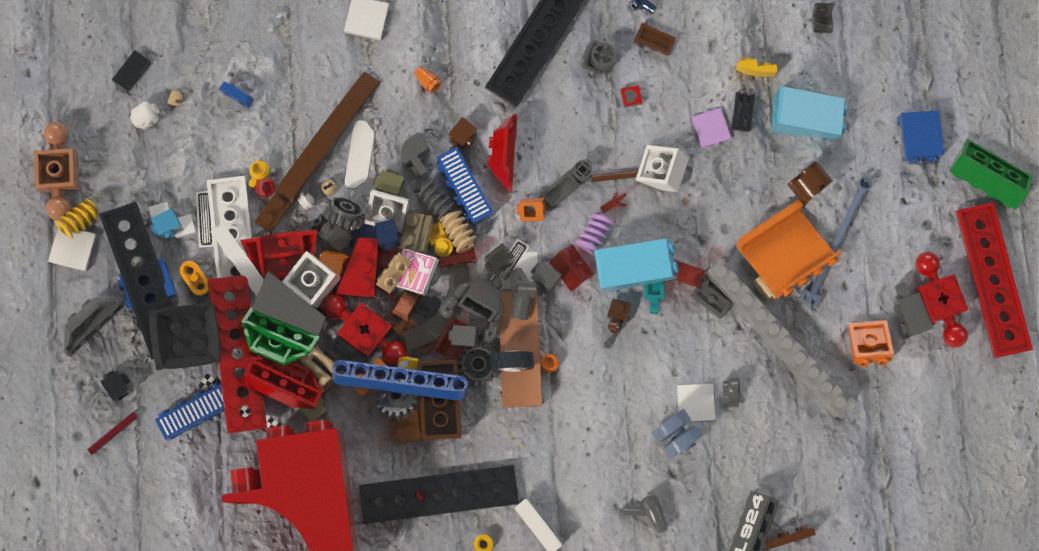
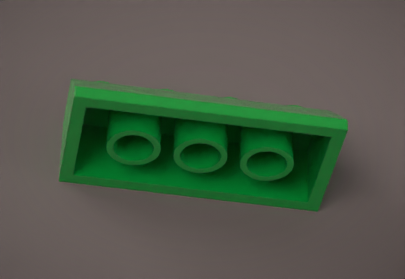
M968 138L954 159L949 171L956 178L967 181L972 187L979 188L989 197L996 198L1006 207L1015 210L1028 195L1033 178L1030 174Z

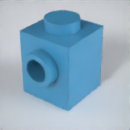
M172 208L151 218L153 225L150 227L155 236L159 235L162 239H170L176 235V232L183 229Z

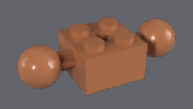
M51 122L45 127L43 132L44 139L51 145V150L34 151L35 189L40 193L52 192V198L46 204V213L51 219L59 221L61 216L66 217L65 214L71 212V205L64 198V192L79 191L78 153L73 148L62 149V145L69 136L68 129L60 122Z

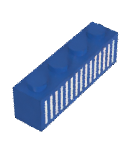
M457 146L438 156V163L435 165L439 173H444L447 179L444 181L448 189H453L456 194L454 200L458 207L462 205L465 211L463 216L466 218L467 223L471 222L475 226L492 217L493 211Z
M220 381L210 386L211 389L207 392L203 390L193 395L194 399L188 402L183 400L176 404L177 408L171 411L167 409L158 414L159 417L155 421L165 440L170 441L224 412Z

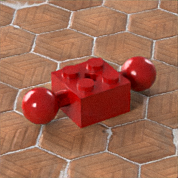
M923 252L916 258L915 267L921 275L927 277L929 283L914 289V293L920 292L932 324L944 321L946 326L943 331L944 342L952 348L962 347L967 342L968 332L964 326L957 324L954 316L962 314L969 309L957 278L953 274L939 279L937 271L940 268V260L938 256L932 252ZM942 297L944 302H939L938 298Z
M331 294L324 298L321 304L323 314L330 319L340 318L345 322L337 332V335L366 358L371 355L376 347L383 352L385 362L391 366H398L399 358L407 357V349L402 343L396 341L389 342L384 338L392 326L363 303H360L354 312L351 313L346 309V303L341 296ZM367 326L369 333L362 335L360 327Z

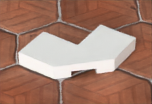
M168 202L148 207L151 218L170 209ZM191 214L178 218L183 229L176 232L174 237L179 239L196 234Z

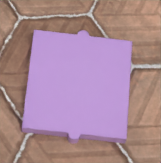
M721 108L709 112L704 111L702 114L691 117L701 148L714 144L717 146L720 142L731 139Z

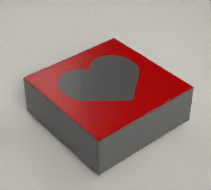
M639 85L620 89L624 108L643 104Z

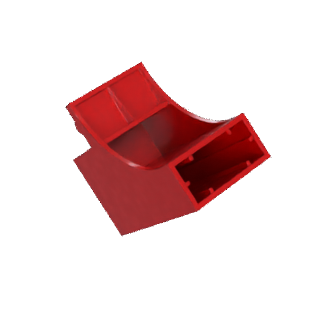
M329 420L305 423L306 433L295 434L294 428H290V426H277L265 429L267 439L256 440L260 470H254V467L231 470L232 493L223 494L222 503L232 505L259 504L276 511L291 522L299 531L309 551H359L344 433L337 428L334 429L333 423H330Z

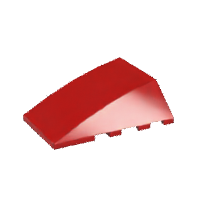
M296 230L266 234L240 241L245 249L246 256L263 279H265L267 271L283 281L306 251L315 256L317 230Z

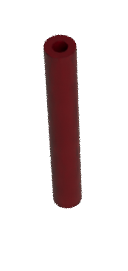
M133 411L87 449L91 455L96 453L138 418L136 413Z

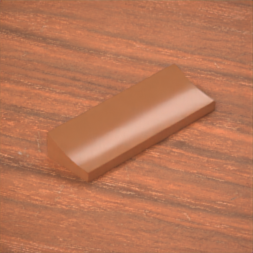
M537 289L534 299H531L528 320L511 317L514 299L512 291L501 292L500 298L504 305V313L499 322L500 352H533L534 368L531 370L517 372L501 371L502 408L541 406Z

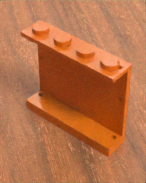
M799 199L739 238L736 244L738 250L777 299L782 296L788 297L794 292V288L797 286L803 287L809 282L810 277L813 275L815 277L819 276L828 265L830 267L834 266L839 261L838 258L842 253L841 250L834 253L801 212L803 204Z

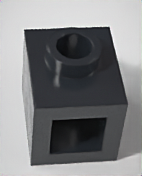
M110 371L100 381L111 399L115 402H119L133 392L128 384L131 381L125 373L121 374L119 371Z

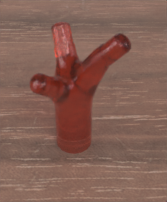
M615 192L613 198L600 207L603 214L615 207H626L627 204L620 202L627 196L626 193L617 197L618 193Z

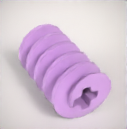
M599 212L591 215L592 220L587 222L589 227H584V233L579 235L581 240L575 241L579 248L593 255L592 250H599L595 244H603L599 239L600 237L606 238L603 231L610 232L607 225L614 226L612 220Z

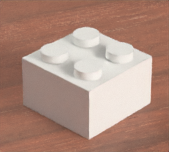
M306 251L282 282L311 306L318 308L341 277L313 254Z

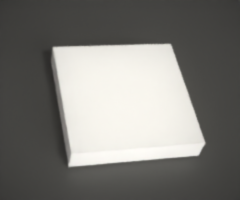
M351 0L344 33L381 41L389 3L375 0Z
M57 229L48 262L87 272L97 235L79 230L80 234L77 235L72 232L74 238L70 239Z

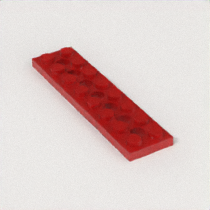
M994 202L955 211L994 359L1033 350ZM976 220L983 222V230L975 227ZM984 238L989 242L988 248L980 246V239ZM985 257L993 259L994 264L992 267L985 264ZM991 275L997 276V285L990 283L989 278ZM996 293H999L1003 296V302L1001 304L997 303L994 300V296ZM1001 312H1005L1008 315L1007 322L1000 320L999 314ZM1006 330L1011 331L1013 334L1011 341L1006 340L1004 337Z
M244 275L208 279L210 303H213L220 340V362L218 367L227 434L267 429L263 394L256 391L244 377L237 378L234 374L236 368H242L245 371L250 359L258 357L257 353L249 350L241 321L251 307L248 279ZM232 292L235 295V300L232 302L227 301L224 297L225 293ZM228 311H235L237 313L235 321L227 318ZM231 330H237L240 333L238 340L231 339L229 335ZM234 349L241 350L242 358L235 359L232 356V351ZM239 387H244L247 390L246 397L241 398L238 396L237 389ZM246 406L249 408L250 415L248 417L241 416L239 412L241 407Z

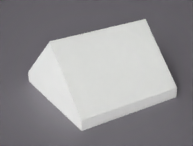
M371 190L365 224L375 226V223L394 219L398 232L402 233L410 207L409 199Z

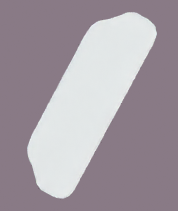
M357 120L353 126L345 176V186L348 188H357L368 177L374 131L366 121Z

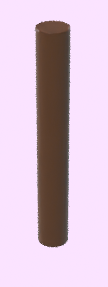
M639 170L591 175L592 182L636 178Z

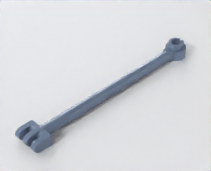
M867 176L861 177L857 182V193L830 247L834 253L837 252L864 194L873 187V180L869 178L866 181ZM866 181L867 187L863 188L861 182ZM829 265L824 268L822 274L815 278L810 291L806 289L802 291L799 302L802 303L806 296L808 299L805 305L809 306L811 301L814 300L812 308L816 310L822 298L816 294L830 267Z

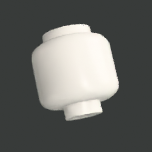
M144 101L131 110L130 119L136 128L148 129L158 122L160 111L154 103L151 105L149 102Z

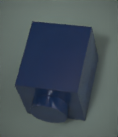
M394 219L375 223L379 246L382 250L392 251L396 247L401 246L397 224Z

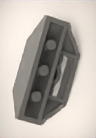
M93 298L92 300L88 299L81 306L82 309L78 313H73L67 319L68 322L65 324L64 353L72 357L125 306L124 300L122 298Z

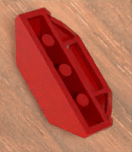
M513 114L493 131V137H489V148H492V156L488 155L487 167H491L492 175L509 193H512L517 114Z
M264 356L253 357L250 359L243 374L244 378L256 391L292 408L315 409L323 392L311 369L294 361L283 365Z

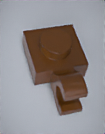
M612 299L607 315L611 319L608 325L611 333L618 334L621 322L627 323L632 307L631 302Z

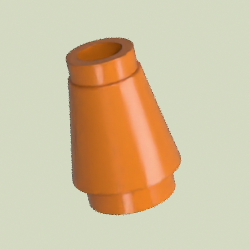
M422 66L414 72V75L427 92L435 93L442 84L440 78Z

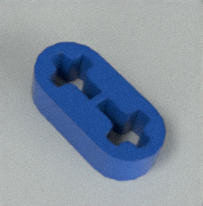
M225 81L219 88L220 92L247 108L254 101L252 97Z

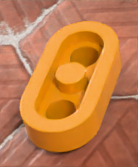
M193 261L184 262L180 266V275L195 295H207L209 293L208 279L200 267ZM193 268L194 272L189 275L187 273L188 269ZM200 284H204L203 290L198 289Z

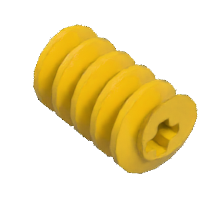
M85 199L84 203L78 205V208L74 207L72 212H67L65 214L66 217L61 216L59 221L55 220V224L65 236L73 239L72 232L77 235L80 234L79 227L82 230H86L84 223L91 226V218L95 222L98 221V210L89 199Z

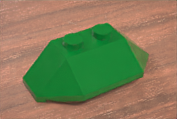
M250 307L241 321L249 350L283 365L311 354L320 339L318 335L253 310L252 307Z

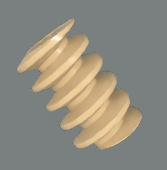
M461 210L450 212L440 219L442 227L446 229L445 232L449 235V239L453 241V246L457 248L456 252L458 254L473 248L475 245L473 242L476 240V236L470 237L473 233L471 229L466 231L469 224H462L466 218H459L462 214Z

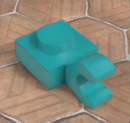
M664 281L644 285V300H650V314H658L659 312L658 300H664Z

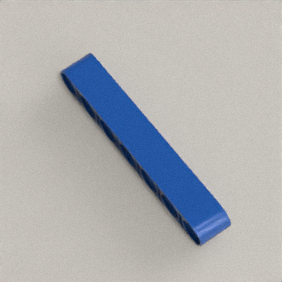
M344 360L336 361L332 366L333 380L338 385L450 400H462L467 395L468 383L462 376ZM339 371L345 372L344 374H338ZM358 374H364L365 376L359 377V376H357V375H358ZM382 376L384 379H377V377ZM397 379H403L404 381H402V382H397L396 380H397ZM421 381L423 384L418 385L416 382ZM436 384H441V385H443V386H442V387H436L435 385H436ZM455 387H462L463 389L457 390Z

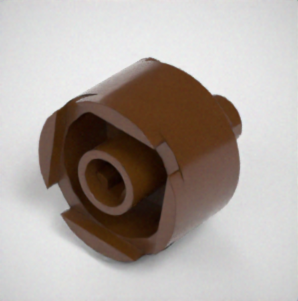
M815 161L787 185L804 205L833 182V180L822 166Z

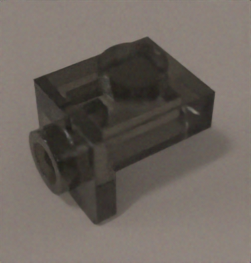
M832 3L814 4L812 13L813 32L832 33V12L834 8Z

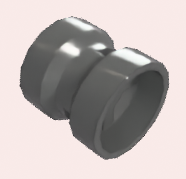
M586 160L578 161L574 165L573 176L578 182H587L592 174V166Z

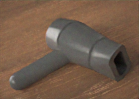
M655 495L647 496L641 501L643 508H621L619 511L623 516H647L658 534L668 529L661 505Z

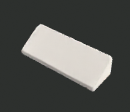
M528 499L523 500L515 507V510L547 551H556L562 546V543Z

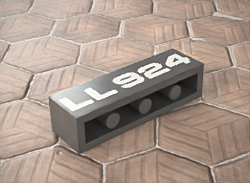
M750 491L729 551H762L780 501L768 495Z

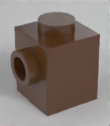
M462 117L449 132V143L463 150L466 146L470 147L475 141L474 136L477 134V128Z

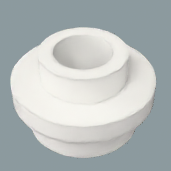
M309 193L300 194L298 202L306 210L313 209L315 207L314 198Z

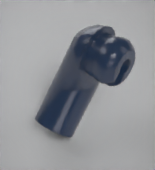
M631 0L629 3V8L632 11L645 9L650 14H653L657 9L648 0Z

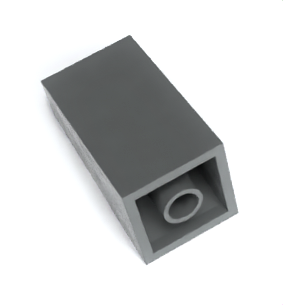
M267 271L252 309L315 335H319L320 332L324 333L328 323L325 320L326 316L297 295L277 276Z

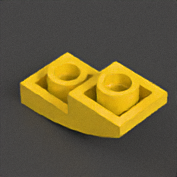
M750 57L742 58L736 64L737 71L752 76L775 77L778 72L777 64L762 63L758 66L757 59L751 60Z

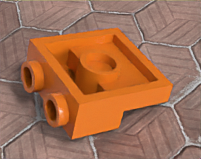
M887 320L848 324L853 365L859 364L860 367H867L870 363H878V365L883 366L892 361L894 351Z

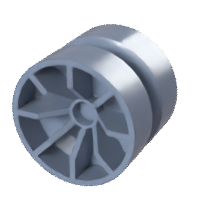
M685 409L679 411L651 432L658 443L667 438L671 439L663 448L669 459L687 452L703 436L696 425L688 429L684 428L691 420Z

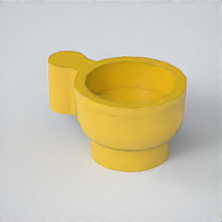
M258 160L251 164L249 172L252 179L249 181V186L255 189V184L259 179L270 177L271 169L266 162Z

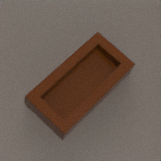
M642 23L634 42L668 56L676 38Z

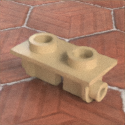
M400 253L394 255V258L388 264L389 268L385 269L377 278L376 285L390 294L412 262Z

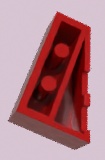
M358 239L336 295L376 299L379 258L378 239Z

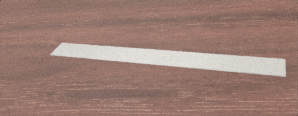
M224 223L212 230L211 233L240 274L248 279V285L255 295L258 296L264 279Z

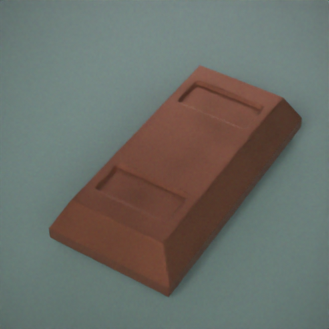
M404 289L391 314L409 321L422 295Z

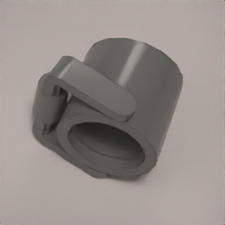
M592 40L589 46L586 47L582 57L584 59L582 67L598 75L609 71L615 62V49L608 43ZM590 57L592 67L587 65L588 60H590Z

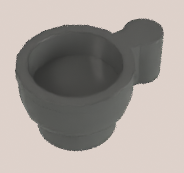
M730 378L728 381L723 380V396L729 397V407H739V378Z

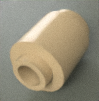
M760 276L753 282L756 286L755 289L767 301L777 299Z

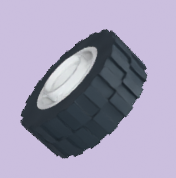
M503 351L490 354L491 370L504 372L531 370L534 368L533 352Z

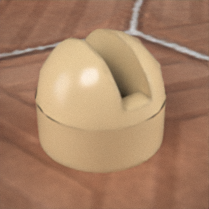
M172 89L167 104L173 106L180 105L182 103L181 100H183L182 94Z
M326 180L322 183L321 190L325 195L332 196L336 193L337 186L334 181ZM333 184V186L327 188L326 190L324 189V187Z

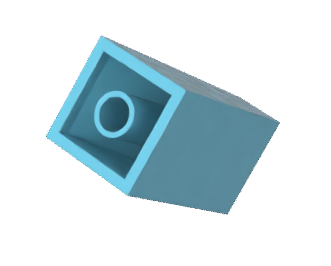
M780 86L774 95L771 132L838 140L845 133L846 124L843 123V116H846L847 105H844L845 98Z
M668 239L594 251L600 289L613 292L677 279V273H679L678 264L674 261L673 255L676 253L675 246Z

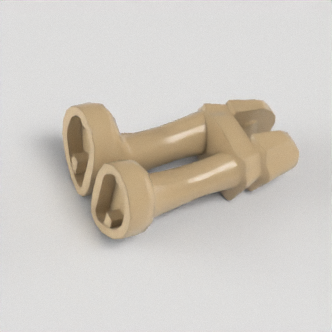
M316 345L311 354L296 361H299L300 365L311 369L312 373L319 380V387L324 392L335 382L329 374L312 360L316 358L331 374L332 366L335 362L328 358L319 349V346Z

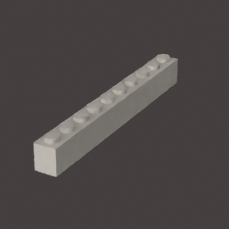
M722 259L706 272L705 275L708 276L711 283L732 303V306L834 418L841 415L853 404Z

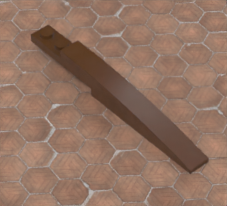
M365 71L362 73L275 189V194L258 216L255 224L272 234L312 175L316 174L380 81Z

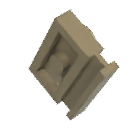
M407 212L399 249L426 254L435 217Z

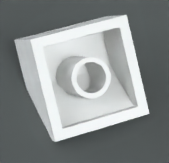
M647 145L636 181L663 191L678 192L689 157L677 148Z

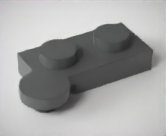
M703 273L697 274L694 278L696 289L690 297L718 319H721L732 303L708 286L709 278Z

